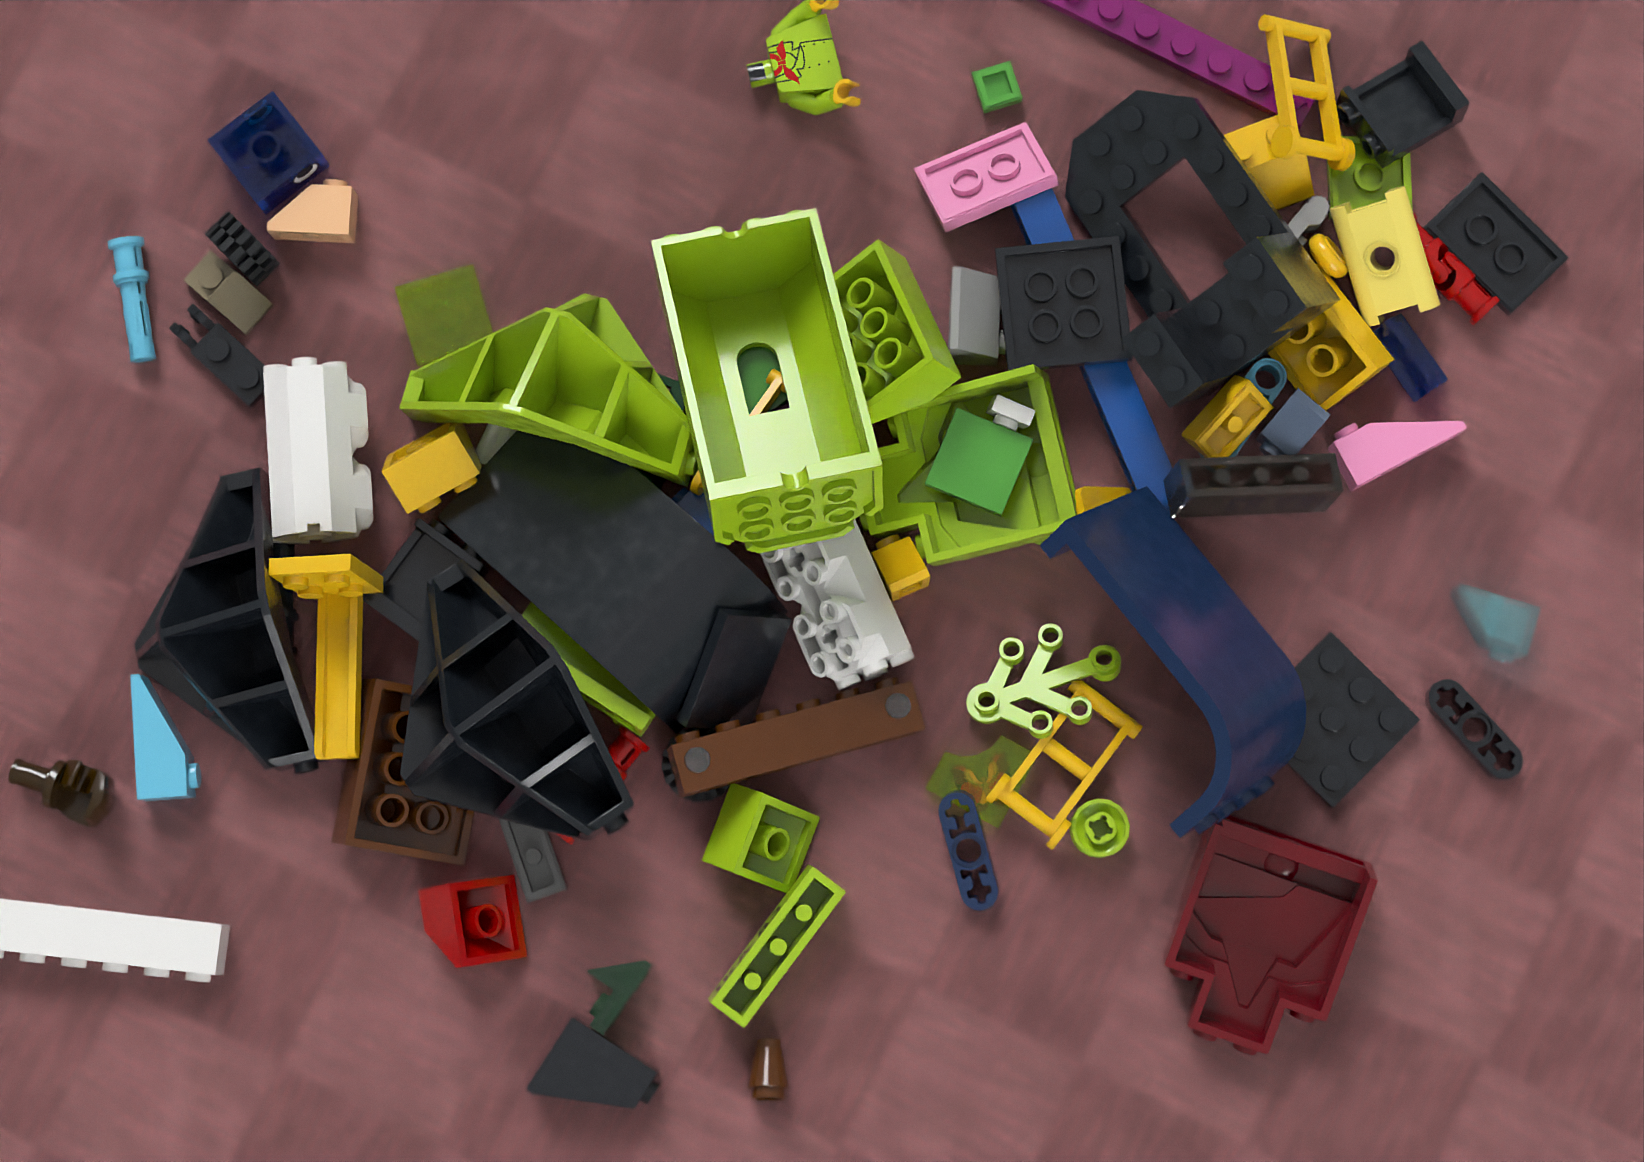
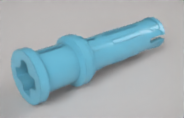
M126 236L114 238L107 243L108 249L113 251L116 274L112 276L113 283L116 284V287L120 288L130 362L142 363L153 361V359L157 358L146 298L145 284L148 283L150 276L149 271L144 270L141 247L145 245L144 237Z

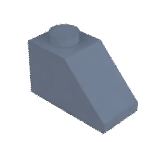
M1298 388L1256 438L1262 444L1259 447L1260 451L1274 463L1278 464L1282 461L1285 465H1288L1329 418L1330 414Z

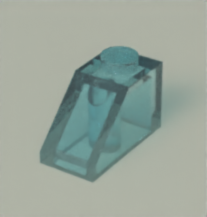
M1461 583L1452 588L1450 597L1478 647L1490 650L1488 655L1490 658L1513 663L1514 658L1520 659L1528 655L1541 607Z

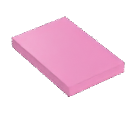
M1026 122L914 168L916 178L945 233L1059 185L1057 175Z

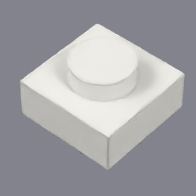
M999 394L992 397L986 411L987 414L995 417L994 423L1015 432L1017 427L1025 429L1030 426L1036 412Z

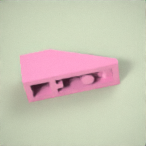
M1463 421L1369 423L1361 428H1358L1357 424L1353 423L1334 434L1336 441L1327 449L1352 492L1460 435L1467 427Z

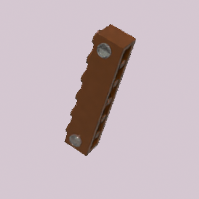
M898 677L875 683V691L860 694L859 688H853L836 693V701L821 705L819 698L796 704V712L781 716L780 710L775 709L755 715L757 722L741 726L739 720H733L715 726L717 732L715 734L701 737L699 730L676 736V744L671 745L667 749V754L679 797L691 796L918 734L926 728L913 683L908 681L900 684Z

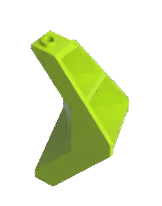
M585 293L555 309L545 307L414 371L411 370L399 407L410 419L421 422L489 423L575 444L687 487L690 477L695 476L699 469L687 415L681 410L609 300Z

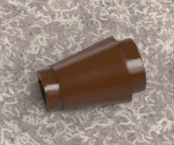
M756 1039V1048L747 1089L751 1090L752 1100H785V1090L789 1089L783 1050L781 1048V1039Z

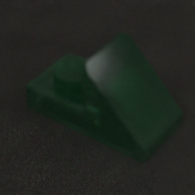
M648 960L587 970L588 973L613 990L610 996L603 992L589 1012L595 1018L589 1026L602 1035L607 1034L654 964Z

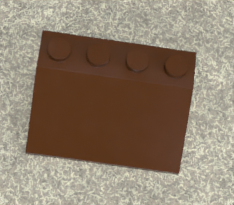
M376 678L362 679L359 758L347 759L331 843L464 866L474 812L416 797L400 776L412 685Z

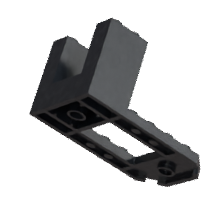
M1136 90L1073 139L1065 199L1093 238L1119 236L1124 283L1149 317L1121 339L1169 408L1210 396L1225 385L1234 375L1240 374L1341 300L1198 98ZM1184 159L1188 161L1246 243L1243 248L1223 262L1229 273L1192 301L1125 208L1128 202Z

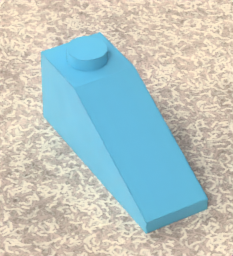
M131 674L137 800L159 801L196 798L195 788H200L201 786L199 763H194L193 754L149 678L140 674Z

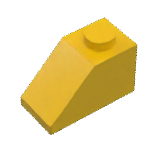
M895 534L876 543L878 550L871 552V557L891 602L929 586L930 574L910 536L900 539L899 535Z

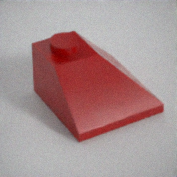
M514 874L447 883L418 890L424 931L456 968L528 957Z

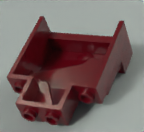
M1232 814L1221 822H1216L1203 832L1179 901L1180 908L1163 955L1164 966L1170 968L1169 973L1188 981H1192L1194 976L1200 978L1186 1015L1187 1027L1193 1029L1192 1033L1207 1041L1215 1042L1218 1037L1232 1042L1234 1049L1247 1055L1255 1056L1257 1051L1268 1055L1285 1008L1289 1009V1014L1298 1020L1313 1023L1315 1019L1326 1022L1378 883V878L1372 864Z

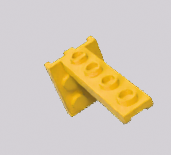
M352 554L269 558V576L282 583L284 588L298 593L300 598L318 599L315 757L318 760L359 758L363 594L383 593V576Z

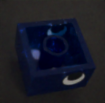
M271 91L207 140L265 215L330 166L321 151L274 91Z

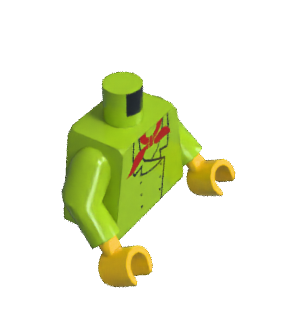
M804 0L792 9L772 29L771 35L765 39L769 59L746 65L751 88L775 83L779 102L788 103L793 109L815 116L841 108L843 104L850 107H858L861 99L848 96L850 90L854 87H859L860 84L842 78L827 14H821V9H836L839 5V0H826V2L824 0Z

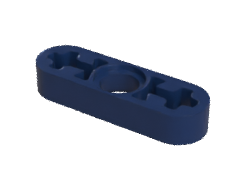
M953 790L943 797L938 812L963 902L969 908L978 911L986 910L993 906L997 900L999 883L976 800L970 793L964 790ZM953 799H958L961 805L968 804L970 810L964 813V822L966 827L975 824L976 830H964L956 836L952 835L951 829H959L956 815H948L947 809L952 806ZM969 838L979 843L981 855L978 859L965 861L960 858L957 853V845L963 839ZM985 864L987 871L980 870L979 877L982 885H990L992 890L987 892L986 900L980 901L977 895H970L969 890L974 887L972 872L964 876L962 870H974Z

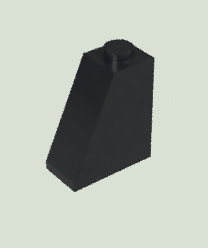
M575 1016L571 1018L526 1090L536 1095L635 1109L640 1101L648 1105L661 1085V1083L655 1080L660 1071Z

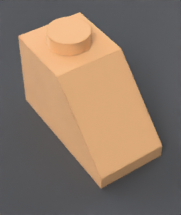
M326 179L323 180V185L311 184L267 222V231L274 240L355 243L358 195L353 187L348 186V183L343 180Z

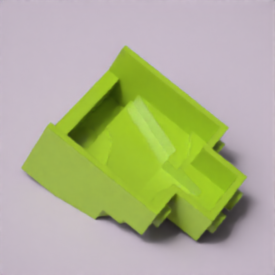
M1032 364L948 387L928 403L887 418L890 433L894 439L898 438L899 443L878 448L883 469L884 508L872 516L863 513L859 517L865 531L869 530L870 536L877 538L919 528L920 534L915 535L917 551L922 559L926 558L927 564L933 566L959 560L963 561L1029 543L1042 544L1066 519L1077 515L1076 488L1049 374ZM997 394L1036 411L1030 426L1025 429L1017 427L1016 432L1034 440L1001 517L925 486V481L956 408L993 422L995 417L987 414L986 411L992 397Z

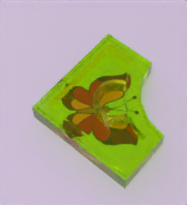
M1001 735L990 749L978 755L958 756L945 752L925 789L942 799L953 790L967 791L976 800L981 820L998 829L1009 807L997 798L992 804L986 801L985 798L1004 773L1010 777L1013 776L1030 753V750ZM1033 764L1030 766V768L1027 770V772L1024 774V776L1013 789L1017 793L1019 792ZM958 799L952 800L953 805L964 811L970 810L968 804L961 805Z

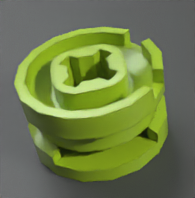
M1098 798L1087 801L1076 809L1070 820L1072 824L1069 828L1072 843L1080 852L1089 857L1103 858L1113 855L1123 848L1129 837L1130 824L1127 814L1118 804L1111 800Z

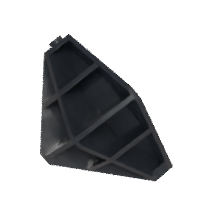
M258 467L219 476L220 480L187 552L134 644L140 670L241 742L265 770L275 769L284 771L294 768L295 774L316 771L320 769L318 762L326 760H318L314 754L315 715L293 655L278 581L269 576V558H274L268 473Z
M463 559L428 580L400 771L401 778L412 794L416 797L584 841H590L603 831H606L608 836L627 825L630 821L626 816L630 814L635 804L567 665L554 646Z

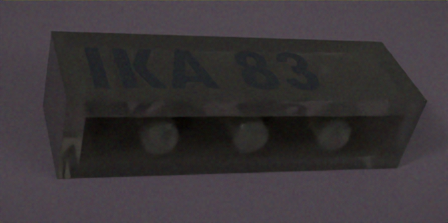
M1335 453L1184 458L1177 461L1163 480L1171 518L1325 512L1344 491Z

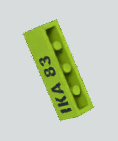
M808 864L707 998L709 1002L741 1027L745 1028L846 891L815 867Z

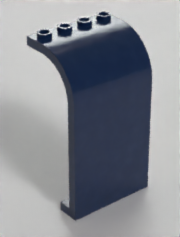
M1147 486L1066 519L1040 545L1041 549L1050 559L1070 550L1074 552L1198 705L1210 725L1216 749L1215 768L1211 782L1203 795L1169 824L1179 838L1193 830L1200 835L1216 822H1221L1235 810H1240L1254 798L1258 799L1275 785L1271 777L1280 771L1296 753L1306 725V701L1299 676L1285 653Z

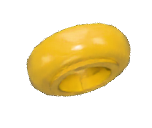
M1323 234L1313 235L1309 240V247L1316 262L1328 275L1334 278L1345 276L1348 273L1342 251L1328 236Z

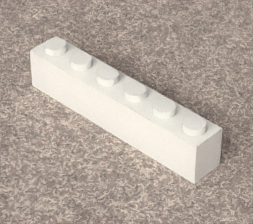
M0 898V958L2 959L4 958V951L19 952V961L45 963L46 956L62 957L61 966L86 968L88 960L103 962L102 970L127 973L128 965L144 967L143 975L169 978L170 970L186 972L185 980L210 982L211 975H224L230 925Z

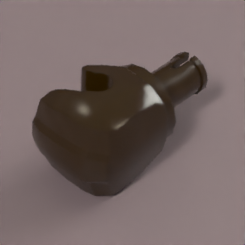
M17 758L10 769L8 776L10 784H17L41 792L44 807L56 808L68 819L84 826L97 828L101 821L109 815L114 806L115 780L108 773L100 769L82 764V761L68 760L66 762L58 760L51 769Z

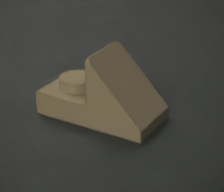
M211 250L184 279L193 290L245 335H248L274 306L236 270H233Z

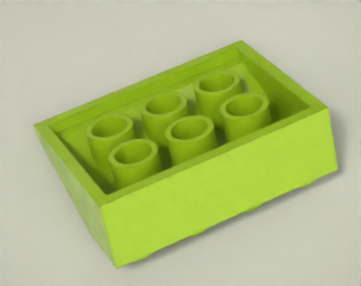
M877 239L833 274L872 424L930 402L961 378L960 372L904 256Z

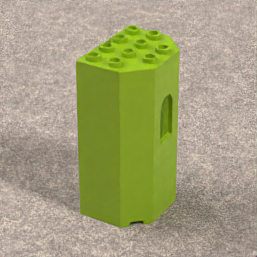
M816 208L804 211L792 210L784 215L763 219L752 218L742 224V229L734 232H727L721 226H711L702 231L682 235L670 234L661 239L651 240L657 287L715 542L730 545L734 540L745 543L746 550L756 553L842 537L855 528L853 520L861 514L865 513V515L872 516L884 508L882 462ZM752 347H765L776 355L789 408L749 416L737 366L738 358L745 350Z

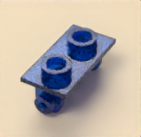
M1402 313L1395 317L1392 316L1382 323L1381 327L1373 331L1395 359L1388 367L1414 403L1448 381L1446 375Z

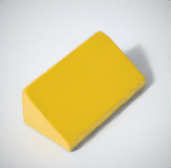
M1234 375L1181 435L1215 467L1220 468L1274 407L1249 379Z

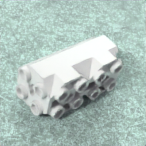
M299 357L292 359V366L283 364L263 366L273 542L310 544V540L322 539V543H331L357 538L361 530L368 529L373 522L371 471L365 464H359L352 456L356 448H362L366 444L369 436L367 399L364 386L361 383L354 382L347 375V363L342 361L326 362L322 365H317V358Z
M855 519L853 520L855 528L842 537L760 553L779 597L786 601L794 600L802 606L800 615L794 618L793 630L812 673L820 678L827 676L834 680L839 691L861 681L859 676L863 675L866 682L887 673L888 663H891L892 667H896L915 658Z

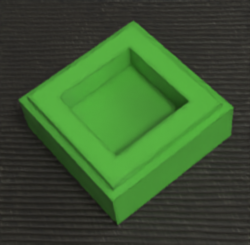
M1011 61L972 72L971 77L983 114L1022 102L1023 97Z

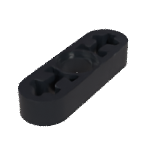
M1443 679L1428 688L1425 694L1427 709L1489 777L1495 780H1506L1520 772L1523 766V756L1519 748L1458 682L1451 679ZM1440 689L1443 692L1452 690L1455 695L1451 701L1455 707L1460 710L1466 704L1470 711L1460 715L1453 724L1449 717L1456 715V713L1448 705L1441 708L1437 705L1436 702L1440 698L1437 690ZM1469 718L1479 719L1484 724L1485 734L1478 742L1468 740L1463 734V724ZM1495 736L1498 742L1491 746L1499 754L1506 752L1510 754L1511 758L1508 760V765L1511 767L1508 771L1505 768L1496 770L1493 764L1497 759L1492 752L1486 750L1481 755L1478 752V748L1487 745Z

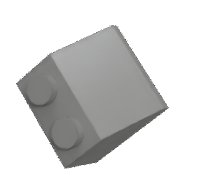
M953 266L950 282L948 349L956 365L997 366L998 354L1006 355L1003 330H999L1001 306L997 276Z

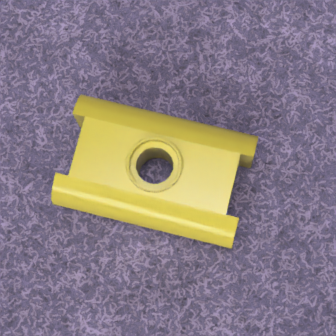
M1405 186L1389 189L1384 193L1386 200L1356 209L1351 208L1349 201L1329 209L1361 316L1369 327L1381 324L1385 319L1384 314L1418 304L1421 313L1440 305ZM1387 247L1392 250L1395 255L1394 265L1385 267L1377 263L1374 254L1376 248Z

